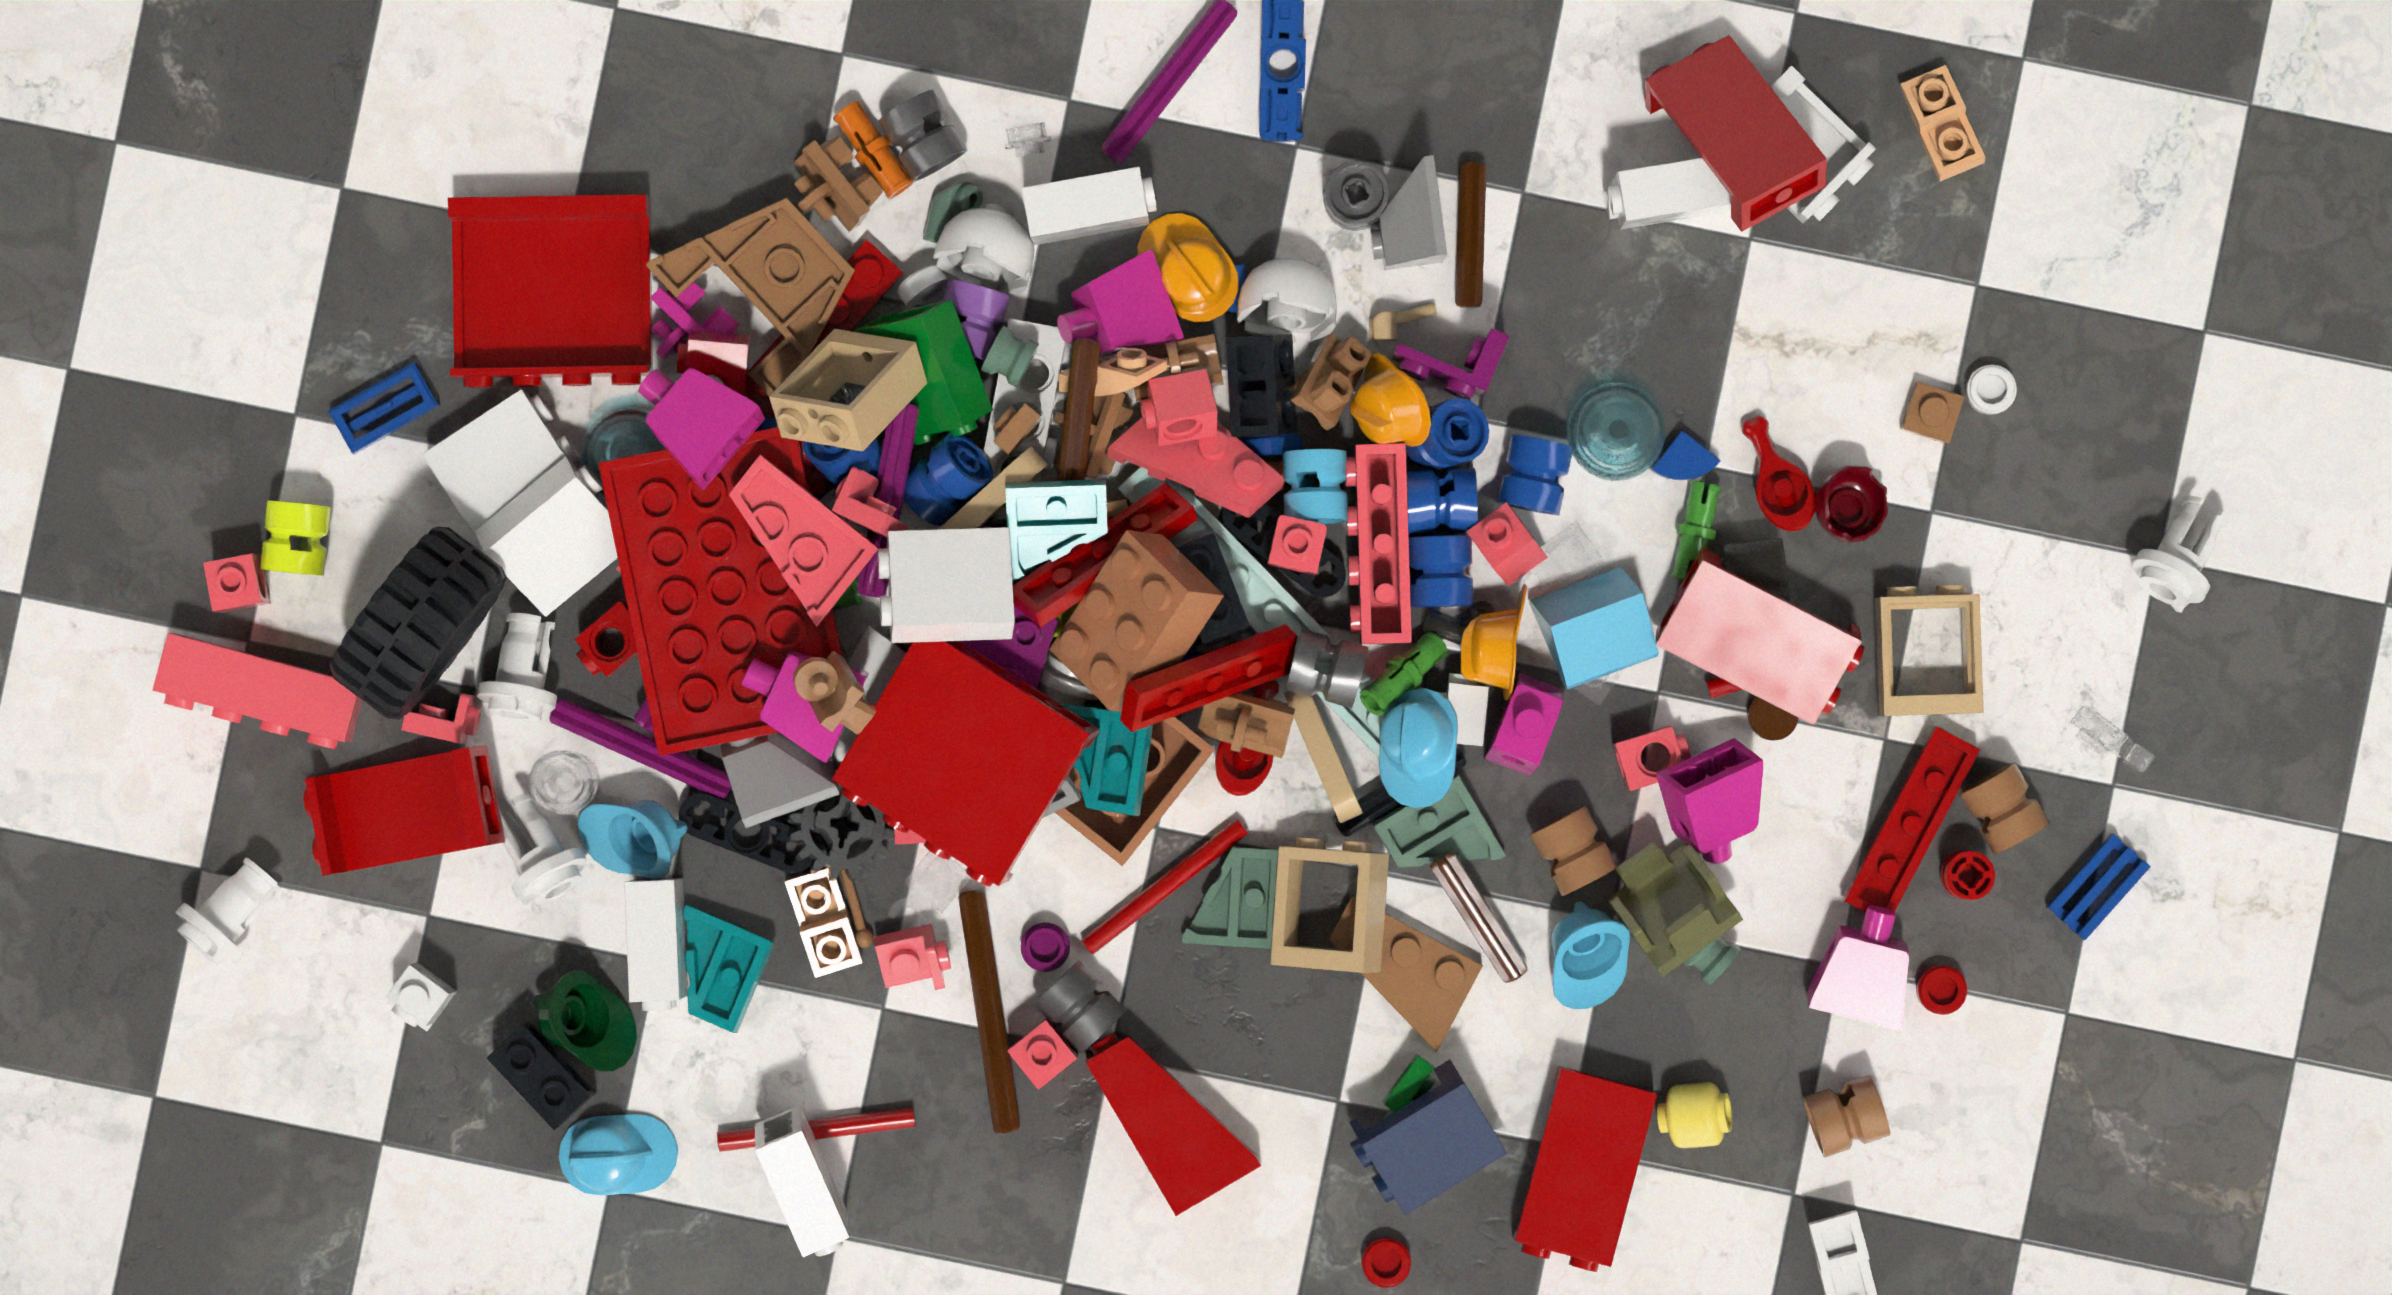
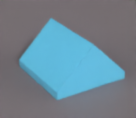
M1622 567L1529 601L1566 690L1658 657L1659 655L1643 592Z

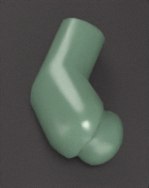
M960 182L936 194L931 202L923 240L938 243L945 225L953 217L963 211L980 208L983 202V194L979 187L970 182Z

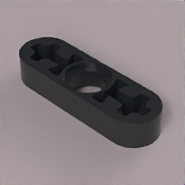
M1264 504L1253 514L1254 518L1263 525H1265L1268 516L1276 521L1281 516L1267 504ZM1224 508L1222 520L1225 528L1235 538L1268 562L1270 555L1269 543L1275 534L1276 525L1272 526L1265 533L1261 546H1258L1251 538L1259 532L1249 525H1244L1241 529L1236 528L1233 525L1236 516L1231 510ZM1324 547L1319 566L1323 567L1327 562L1334 565L1335 569L1332 575L1337 581L1333 587L1324 584L1318 589L1312 584L1315 575L1301 572V575H1297L1292 570L1274 566L1307 592L1320 598L1335 595L1343 587L1346 579L1345 567L1341 560Z
M697 793L686 798L680 806L679 820L687 824L688 829L686 832L691 836L787 873L802 872L808 869L814 862L810 857H807L805 860L800 861L796 859L793 865L785 862L787 854L776 848H771L770 858L761 854L770 841L771 826L781 830L775 839L785 843H789L788 837L798 831L797 827L776 819L759 823L762 829L761 840L754 847L746 848L739 845L734 838V828L742 820L737 804L719 799L708 793ZM703 801H706L710 804L709 812L720 818H725L726 808L734 811L735 814L729 819L725 827V839L723 840L715 836L721 827L714 824L704 823L701 829L695 828V818L688 815L691 806L700 807Z

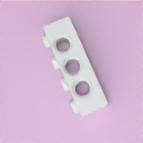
M1009 318L1007 328L1013 331L1014 337L1022 341L1031 339L1039 343L1032 362L1043 363L1049 370V377L1047 382L1039 388H1029L1022 382L1016 388L1008 384L1005 376L998 374L992 405L993 411H991L984 447V454L989 459L993 469V479L1002 472L1003 466L1007 461L1018 458L1030 447L1048 464L1046 468L1052 469L1057 439L1049 438V433L1055 412L1063 413L1067 394L1058 390V373L1071 367L1073 343L1067 344L1062 339L1058 327ZM1024 403H1026L1042 419L1036 433L1026 437L1014 453L1009 456L994 444L993 440L998 436V433L993 427L1009 407L1013 406L1019 411ZM1042 473L1032 482H1040ZM1006 506L994 515L992 519L1007 521Z

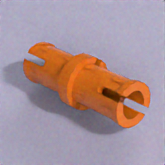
M860 101L849 104L833 117L835 123L839 125L857 151L855 159L860 165L866 164L885 192L888 200L898 196L913 185L914 182L890 149L892 144L887 135L882 136L862 108Z

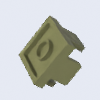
M1656 841L1651 842L1616 868L1624 883V887L1605 900L1619 921L1628 928L1631 937L1662 977L1743 920L1739 911L1724 893L1714 874L1694 848L1686 843L1666 856Z

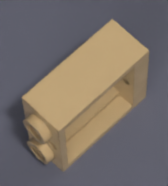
M834 329L769 398L782 438L863 452L927 384V379L916 342ZM845 383L866 386L849 405L828 402Z
M1966 585L1936 586L1937 595L1917 596V586L1887 587V597L1875 598L1878 716L1984 713L1980 594H1966ZM1961 608L1964 694L1894 696L1891 610Z
M1297 837L1296 846H1279L1271 965L1358 973L1381 972L1389 854L1372 852L1371 842L1343 841L1342 850L1326 849L1327 839ZM1303 860L1358 865L1353 950L1298 946Z

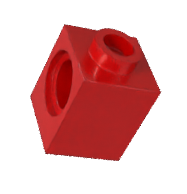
M623 601L617 602L574 639L582 648L576 653V656L594 676L602 671L606 677L612 678L638 655L628 606ZM610 628L619 630L625 641L623 650L613 657L603 654L599 647L600 636Z

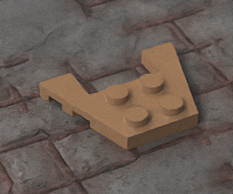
M787 198L732 222L706 236L684 244V246L660 255L646 264V267L676 299L713 264H716L785 337L769 355L748 373L768 396L810 355L855 272Z

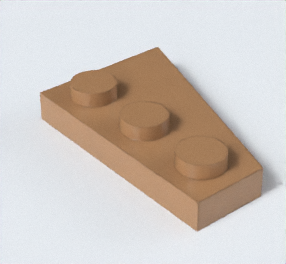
M1354 896L1350 897L1329 937V940L1337 949L1353 950L1356 898ZM1385 913L1381 972L1361 974L1437 1053L1483 965Z

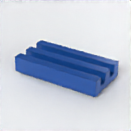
M413 362L328 411L352 454H357L440 407L416 363ZM409 378L414 382L415 386L349 423L345 421L344 415ZM419 395L422 396L424 402L356 440L353 435L354 432Z
M2111 833L2046 908L2082 940H2086L2151 866L2140 859L2115 834ZM2114 849L2120 854L2119 857L2070 912L2065 911L2062 908L2063 905ZM2129 862L2133 866L2132 870L2084 924L2081 925L2077 919Z

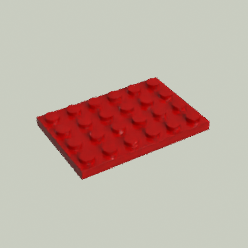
M779 427L755 431L704 490L693 481L667 449L598 463L658 756L779 733L759 718L768 697L741 685L753 658L781 670L790 651L821 657L826 660L835 651L843 657L833 607L816 627L807 614V610L782 576V572L729 495L761 454L809 491L799 440L782 438Z

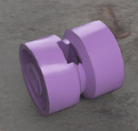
M949 279L943 301L952 299L974 360L984 362L997 337V334L994 332V326L1003 323L1010 296L979 285Z

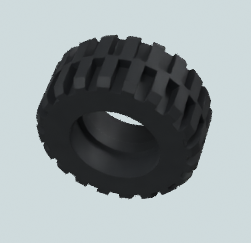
M439 526L432 528L428 534H425L407 552L402 561L390 572L387 579L376 590L368 604L355 619L352 627L343 637L341 645L336 649L330 662V670L334 680L385 718L402 719L438 682L442 674L454 662L457 655L466 646L476 629L486 618L487 613L495 604L499 593L504 588L506 576L503 568L451 528Z

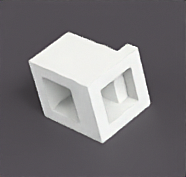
M1449 673L1446 693H1439L1451 702L1457 715V744L1483 746L1489 687L1478 686V682L1467 680L1462 674Z
M417 962L410 964L386 997L389 999L387 1003L393 1007L391 1011L409 1025L413 1027L418 1025L427 1032L457 991Z

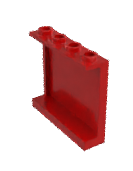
M646 194L448 198V218L452 220L454 368H450L451 377L463 379V387L465 388L493 387V378H512L513 387L542 386V378L562 377V386H591L592 377H611V385H641V376H647L653 371L652 300L650 299L652 296V272L646 267V264L651 260V199Z
M962 641L912 642L874 707L876 710L874 717L857 735L832 780L843 786L841 793L852 802L861 806H867L869 803L884 813L882 819L894 829L903 833H908L911 830L926 840L924 846L933 854L949 860L952 856L966 865L967 869L965 872L975 881L991 887L993 883L1000 886L1012 878L1013 874L1010 871L1082 751L1092 745L1101 729Z

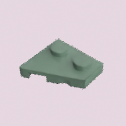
M1454 773L1452 785L1448 792L1433 805L1421 808L1401 805L1371 823L1398 868L1423 866L1424 864L1432 863L1437 857L1448 852H1454L1460 861L1486 858L1500 860L1506 856L1457 773Z
M1232 847L1221 867L1219 876L1215 883L1211 884L1203 898L1202 906L1190 927L1186 928L1182 935V943L1272 949L1278 850Z

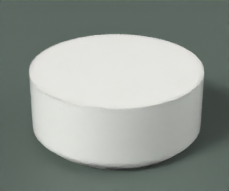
M932 264L906 278L899 285L897 293L906 307H913L939 292L947 284L948 279L936 265Z
M1986 365L1978 368L1969 376L1965 386V395L1970 406L1977 412L1986 415H1994L2005 411L2015 400L2017 392L2013 375L2007 369L1998 365Z

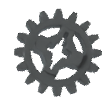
M838 784L839 795H837L834 802V808L830 811L812 812L819 803L817 802L801 808V813L788 816L787 822L798 826V831L788 837L789 843L801 842L803 849L799 851L796 859L800 861L810 857L814 861L810 870L812 874H816L822 867L828 868L829 881H835L840 874V870H845L849 881L858 878V866H861L868 873L876 869L872 856L885 859L890 852L881 843L882 841L893 840L895 835L894 831L885 828L886 822L882 819L884 815L882 811L868 803L865 807L869 811L872 820L865 819L857 809V804L841 793L843 786ZM844 811L843 817H846L845 825L852 827L853 831L846 834L839 844L838 829L830 827V823H834ZM811 834L818 835L827 847L826 854L818 849L812 840ZM855 842L870 843L864 853L855 858L846 859L852 844Z

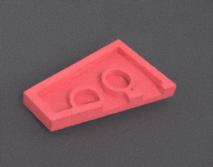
M1140 418L1107 449V457L1122 464L1125 461L1131 462L1147 469L1148 475L1164 482L1167 478L1194 489V495L1248 518L1283 488L1284 477L1237 437H1231V432L1218 421L1216 436L1158 447L1154 428L1146 430L1143 419Z
M762 454L759 455L729 494L761 544L764 545L782 572L781 574L790 588L793 589L807 610V614L816 627L880 548L841 516L832 512V509Z

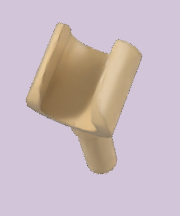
M1429 303L1407 311L1381 312L1374 315L1369 321L1371 341L1397 340V324H1406L1436 315L1435 304Z

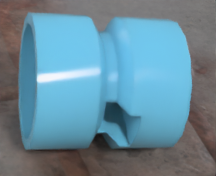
M1305 449L1283 453L1284 481L1291 485V490L1284 494L1285 516L1321 524L1348 521V494L1340 489V484L1347 479L1346 451L1336 449ZM1314 478H1318L1320 487H1312Z

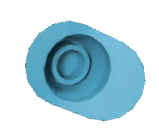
M1426 688L1405 692L1386 710L1380 728L1379 768L1381 781L1391 797L1398 803L1412 808L1429 807L1441 800L1450 789L1455 773L1458 736L1457 715L1451 702L1439 692Z
M641 800L626 806L607 803L591 804L581 812L577 821L580 840L593 860L614 872L644 876L651 879H660L668 874L671 858L677 853L681 842L680 838L688 829L685 822L674 819L663 805L654 800Z
M1578 901L1575 903L1573 913L1563 918L1552 932L1551 939L1554 953L1552 985L1554 996L1563 1006L1571 1009H1588L1602 1004L1609 999L1623 983L1627 971L1630 933L1623 923L1612 920L1601 910L1589 909L1584 902Z
M641 1114L594 1116L580 1120L568 1129L560 1143L559 1162L562 1173L570 1184L584 1193L594 1195L641 1193L656 1189L668 1180L676 1167L678 1148L673 1133L665 1123L652 1116Z

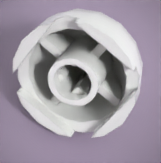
M987 204L985 208H972L963 211L945 225L939 237L933 259L938 258L936 267L951 279L981 286L982 282L997 285L996 291L1007 295L1019 294L1026 290L1032 273L1035 253L1034 244L1028 231L1021 222L1013 217L1014 213L1010 209L997 204Z
M1284 253L1278 255L1276 259L1266 261L1250 272L1241 287L1237 320L1238 323L1242 320L1245 321L1244 330L1251 335L1292 334L1293 343H1295L1296 337L1293 333L1304 334L1311 332L1310 341H1314L1331 334L1336 327L1337 302L1333 285L1326 273L1313 263L1306 261L1301 255Z

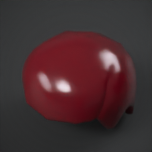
M1867 466L1842 467L1826 476L1817 489L1814 505L1816 518L1828 534L1841 542L1865 541L1880 531L1888 515L1887 487L1872 474V469Z

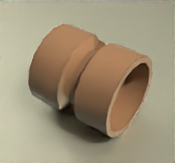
M2016 762L1996 770L1959 793L1972 817L1984 820L1980 831L1993 854L2000 853L2024 841L2050 823L2037 799H2027L2025 796L2029 785Z
M1586 805L1551 821L1529 834L1540 857L1552 860L1553 865L1549 873L1561 896L1567 895L1597 880L1618 867L1606 843L1595 841L1594 836L1598 828Z
M1870 1075L1843 1083L1841 1092L1837 1094L1828 1088L1803 1097L1813 1134L1824 1158L1851 1149L1852 1142L1855 1139L1867 1144L1891 1135L1883 1104Z

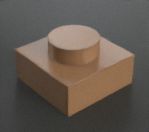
M1916 382L1900 430L1946 445L1950 444L1964 396Z
M1024 403L1019 411L1013 406L1009 407L993 427L998 433V436L993 440L994 444L1011 456L1040 422L1041 416L1026 403Z

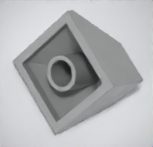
M1434 155L1422 158L1379 217V229L1370 231L1374 260L1383 259L1384 270L1443 263L1447 256Z
M780 732L720 744L722 760L745 828L839 795L838 784L832 780L835 774L832 755L828 762L825 763Z

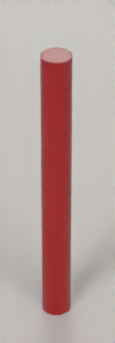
M1236 818L1092 930L1081 941L1090 953L1094 955L1248 835V832Z
M913 1107L808 1121L816 1140L916 1127ZM755 1128L717 1132L719 1152L755 1148Z

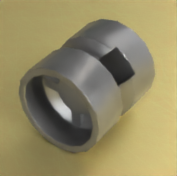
M933 89L905 101L878 120L892 146L902 147L903 150L899 158L913 182L939 171L968 151L955 127L944 124L943 121L947 113Z
M1357 160L1343 163L1334 169L1327 179L1323 197L1325 212L1331 221L1342 229L1351 231L1368 229L1378 222L1379 217L1387 206L1389 196L1387 180L1381 171L1370 163Z
M1301 629L1285 690L1312 697L1317 692H1322L1325 701L1353 708L1369 647L1342 640L1337 645H1332L1327 635ZM1316 661L1330 663L1327 675L1314 670Z
M1078 960L1033 1004L1051 1023L1062 1022L1064 1024L1062 1035L1081 1054L1127 1010L1109 991L1098 992L1096 990L1097 978Z

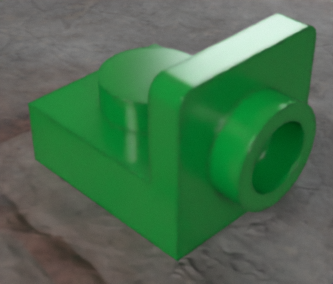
M1417 1053L1382 1100L1383 1104L1390 1109L1385 1117L1406 1106L1411 1100L1414 1101L1429 1092L1436 1080L1430 1076L1435 1067Z

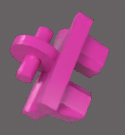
M695 282L677 299L668 289L664 291L661 287L650 297L679 325V327L673 330L665 321L660 319L652 328V331L664 341L656 351V354L663 360L668 358L674 351L678 354L679 343L688 344L685 340L690 335L691 330L735 334L740 324L721 306L702 325L698 323L689 312L707 293Z

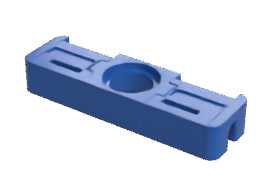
M1262 0L1259 136L1265 142H1299L1304 133L1297 132V130H1301L1302 94L1297 93V91H1305L1306 39H1299L1303 38L1304 2L1300 0ZM1279 51H1287L1293 54L1298 64L1295 73L1289 78H1278L1273 75L1269 69V60L1273 54Z

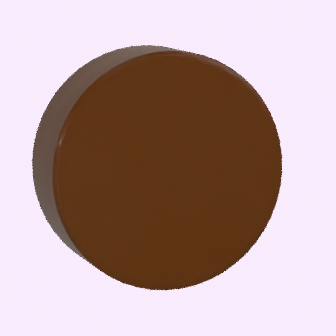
M1756 697L1751 702L1748 709L1747 717L1750 728L1757 736L1765 740L1775 741L1786 738L1794 731L1798 723L1797 716L1759 697Z

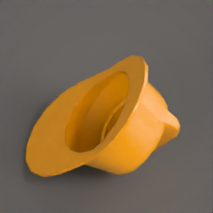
M1183 213L1166 214L1153 220L1142 232L1137 246L1138 255L1148 250L1153 251L1161 272L1162 282L1169 294L1174 311L1179 317L1192 322H1207L1222 316L1231 307L1239 289L1238 272L1231 258L1203 223L1197 218Z
M1379 352L1372 354L1365 367V383L1361 385L1349 403L1351 415L1357 420L1364 435L1373 442L1379 444L1401 442L1411 447L1423 444L1429 436L1431 427L1430 411L1423 392L1410 376L1398 369L1386 356Z
M1526 584L1521 588L1515 609L1479 615L1469 623L1463 632L1461 640L1460 672L1462 676L1467 680L1502 688L1505 701L1510 700L1513 691L1516 667V639L1526 598Z

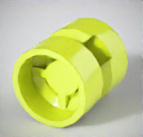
M267 500L264 528L271 533V538L262 544L260 570L324 576L327 549L320 544V538L328 535L331 507ZM290 536L301 537L298 550H290Z

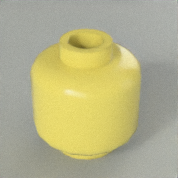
M1712 1082L1672 1086L1667 1093L1666 1103H1659L1657 1106L1659 1130L1661 1133H1669L1672 1143L1678 1148L1685 1149L1719 1145L1724 1134L1732 1130V1108L1728 1093H1721L1718 1086Z

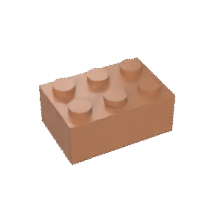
M1126 530L1049 650L1109 711L1122 712L1127 682L1181 662L1224 597V594L1164 535Z
M1175 717L1155 723L1152 729L1140 816L1086 808L1083 796L1080 801L1054 813L1123 867L1215 749ZM1074 767L1069 773V777L1082 795L1079 786L1081 777L1078 770Z

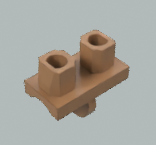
M837 136L821 145L814 140L803 148V154L794 162L795 166L803 174V177L797 180L794 185L805 197L798 203L796 208L803 216L814 209L824 222H827L835 215L846 230L850 232L864 220L870 211V207L882 194V188L867 173L851 184L847 181L839 170L851 162L853 155L851 149L841 137Z
M1333 333L1323 337L1306 371L1302 372L1295 382V392L1291 401L1295 405L1302 407L1305 411L1313 413L1318 419L1320 426L1326 431L1331 429L1339 420L1372 355L1370 350L1354 337H1348L1343 341L1338 339Z
M1214 334L1139 348L1146 351L1149 356L1167 360V370L1151 379L1207 369L1211 387L1224 385ZM1148 380L1134 387L1136 402L1148 399Z
M1123 393L1094 396L1085 476L1096 479L1097 474L1109 475L1113 470L1115 460L1107 457V445L1113 429L1122 431L1124 428H1127L1133 413V409L1123 402L1125 398ZM1055 412L1052 421L1064 426L1065 414ZM1062 437L1059 443L1060 446L1055 461L1053 463V465L1058 467L1060 460Z
M835 651L828 656L827 660L821 657H811L802 661L795 669L793 684L797 693L803 699L808 700L819 723L829 731L833 732L841 723L855 734H859L876 713L874 706L863 698L865 694L864 688L857 682L845 658Z
M1238 692L1204 705L1196 734L1230 743L1231 750L1239 753L1242 752L1244 747L1282 758L1285 753L1295 709L1289 707L1288 703L1274 699L1266 701Z

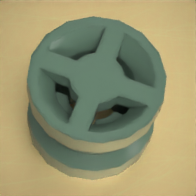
M1003 326L981 370L990 375L999 373L1007 378L1008 384L1018 388L1036 354L1039 343L1031 339L1022 341L1014 337L1011 329Z
M1719 937L1683 962V964L1694 966L1700 971L1701 980L1707 985H1711L1728 968L1741 949L1735 943H1726Z

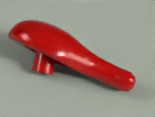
M1757 415L1752 419L1744 421L1741 425L1742 434L1751 440L1759 459V471L1755 486L1758 505L1764 516L1777 528L1787 532L1800 531L1807 527L1815 513V493L1812 483L1800 467L1778 454L1768 434V420L1763 415Z
M1273 679L1252 687L1253 697L1266 701L1273 699L1279 693L1278 681ZM1221 741L1215 757L1217 779L1227 793L1234 796L1248 795L1264 782L1272 767L1274 756L1244 747L1242 752L1239 753L1231 750L1230 743Z

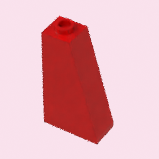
M1113 1032L1090 1046L1094 1055L1087 1058L1085 1062L1175 1216L1262 1166L1261 1161L1253 1150L1129 1034L1119 1040L1116 1033Z

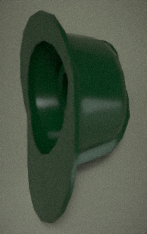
M571 971L562 976L556 985L549 988L544 994L537 995L534 998L533 1004L538 1008V1024L544 1038L556 1047L569 1051L587 1066L599 1072H612L625 1066L633 1055L637 1042L636 1023L630 1009L620 998L584 971Z

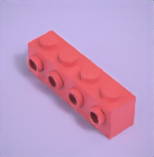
M1406 443L1355 445L1354 457H1347L1346 486H1355L1356 506H1348L1347 535L1357 536V555L1348 556L1349 585H1358L1359 605H1350V634L1360 635V645L1411 643Z
M175 633L167 634L152 689L153 691L166 694L163 702L165 704L193 710L195 702L213 707L211 716L235 723H241L242 715L261 720L259 729L283 736L289 735L290 728L309 733L307 742L331 749H336L338 741L352 742L363 700L334 680L331 675Z

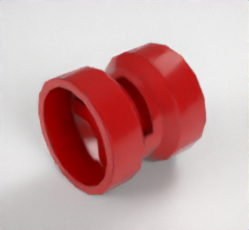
M1961 850L1952 853L1944 860L1940 868V880L1948 894L1955 898L1973 901L1983 898L1991 891L1995 883V870L1991 861L1983 854Z

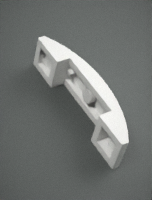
M1854 1210L1808 1223L1824 1295H1877L1868 1261L1870 1258L1857 1211Z

